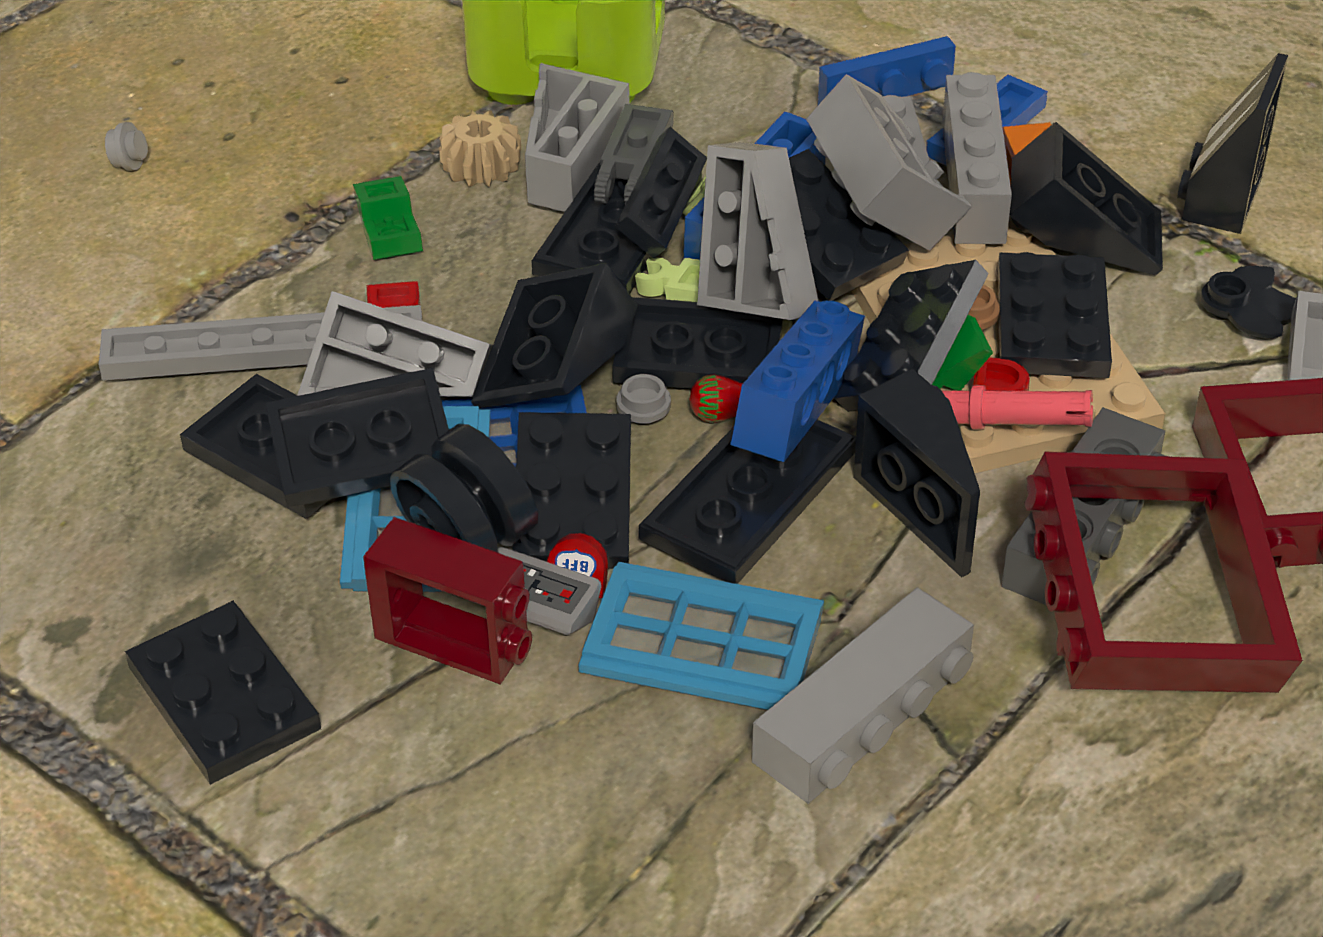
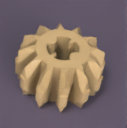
M471 110L469 116H453L452 124L442 126L439 157L440 162L443 164V170L450 173L452 181L466 180L469 187L476 183H484L489 187L491 181H507L509 173L518 171V165L521 160V137L518 134L517 126L510 124L508 116L494 117L492 110L487 111L485 114H476Z

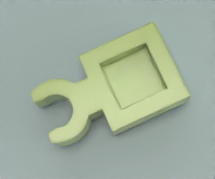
M648 258L646 261L648 274L637 273L635 275L637 291L640 295L655 297L665 294L666 300L698 301L700 260L684 258L681 264L676 266L671 265L668 260L663 258Z

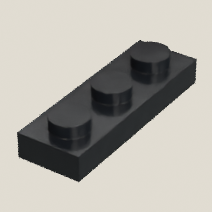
M669 127L658 137L615 227L627 236L632 243L638 245L655 259L667 248L707 161V157L672 127Z

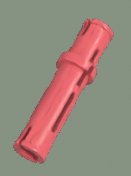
M973 385L971 391L941 390L945 397L950 400L957 423L970 424L972 430H984L986 424L1085 425V427H1092L1093 423L1092 390L986 391L985 385Z

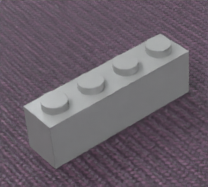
M975 72L963 75H946L942 127L949 191L956 195H963L972 206L953 226L955 244H1006L1012 194L996 75H982Z
M917 587L753 722L752 763L808 804L827 787L829 789L836 788L847 777L852 766L869 751L871 753L879 751L887 743L893 730L909 716L916 718L921 715L938 691L949 682L955 684L965 676L973 662L971 645L974 624Z

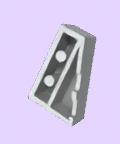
M540 63L538 90L535 91L534 114L530 121L525 152L528 203L565 212L600 162L625 103L630 104L629 83Z
M846 74L806 118L817 137L814 141L816 148L830 160L835 168L832 171L833 178L848 191L853 200L850 203L852 211L868 225H874L877 222L930 251L972 207L963 195H956L939 183L937 179L944 171L934 160H930L926 165L922 162L911 146L916 137L882 95Z
M744 142L708 145L697 305L786 320L800 318L814 300L818 301L787 148Z
M332 291L297 396L433 368L440 396H473L493 345Z

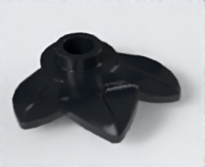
M1242 266L1236 268L1233 272L1216 273L1203 286L1200 295L1201 304L1207 311L1216 317L1229 319L1237 329L1259 338H1278L1283 335V325L1291 323L1292 310L1296 298L1272 287L1275 272L1272 267Z

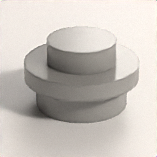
M122 122L117 124L115 129H110L106 133L105 149L110 163L116 168L123 167L127 171L138 170L142 166L143 159L146 158L148 152L147 141L143 132L138 130L131 122Z
M639 374L628 378L623 383L622 389L618 392L616 398L619 414H631V422L639 424L656 422L665 417L671 408V396L665 388L663 381L649 374Z

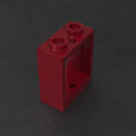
M393 517L363 556L374 639L501 685L514 664L520 665L524 662L532 644V632L527 627L526 613L530 595L524 585L523 561ZM422 584L486 606L487 619L424 597Z

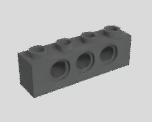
M1102 407L1093 420L1092 427L1087 429L1071 453L1166 456L1161 454L1166 430ZM1072 497L1093 586L1099 573L1100 560L1103 556L1109 559L1112 558L1122 538L1123 524L1126 520L1132 523L1136 521L1145 500ZM1031 511L1007 546L1002 587L1046 605L1045 587L1047 578L1043 561L1037 559L1034 551L1036 528Z

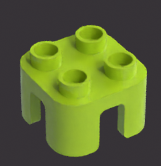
M462 0L468 75L476 85L487 90L491 98L497 102L508 105H520L533 101L535 91L538 90L540 63L629 83V103L634 100L635 94L644 90L653 79L665 23V0Z

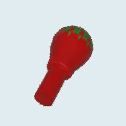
M715 374L703 376L692 386L689 395L690 407L697 417L709 423L724 422L735 418L743 383Z

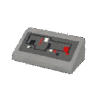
M498 547V553L523 561L524 585L530 595L526 610L528 622L569 635L594 621L601 590V582L598 579L505 547Z

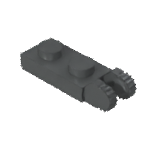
M625 103L600 159L601 168L599 175H597L594 189L595 202L608 203L613 193L615 178H620L628 181L624 189L626 205L658 137L669 127H673V110Z

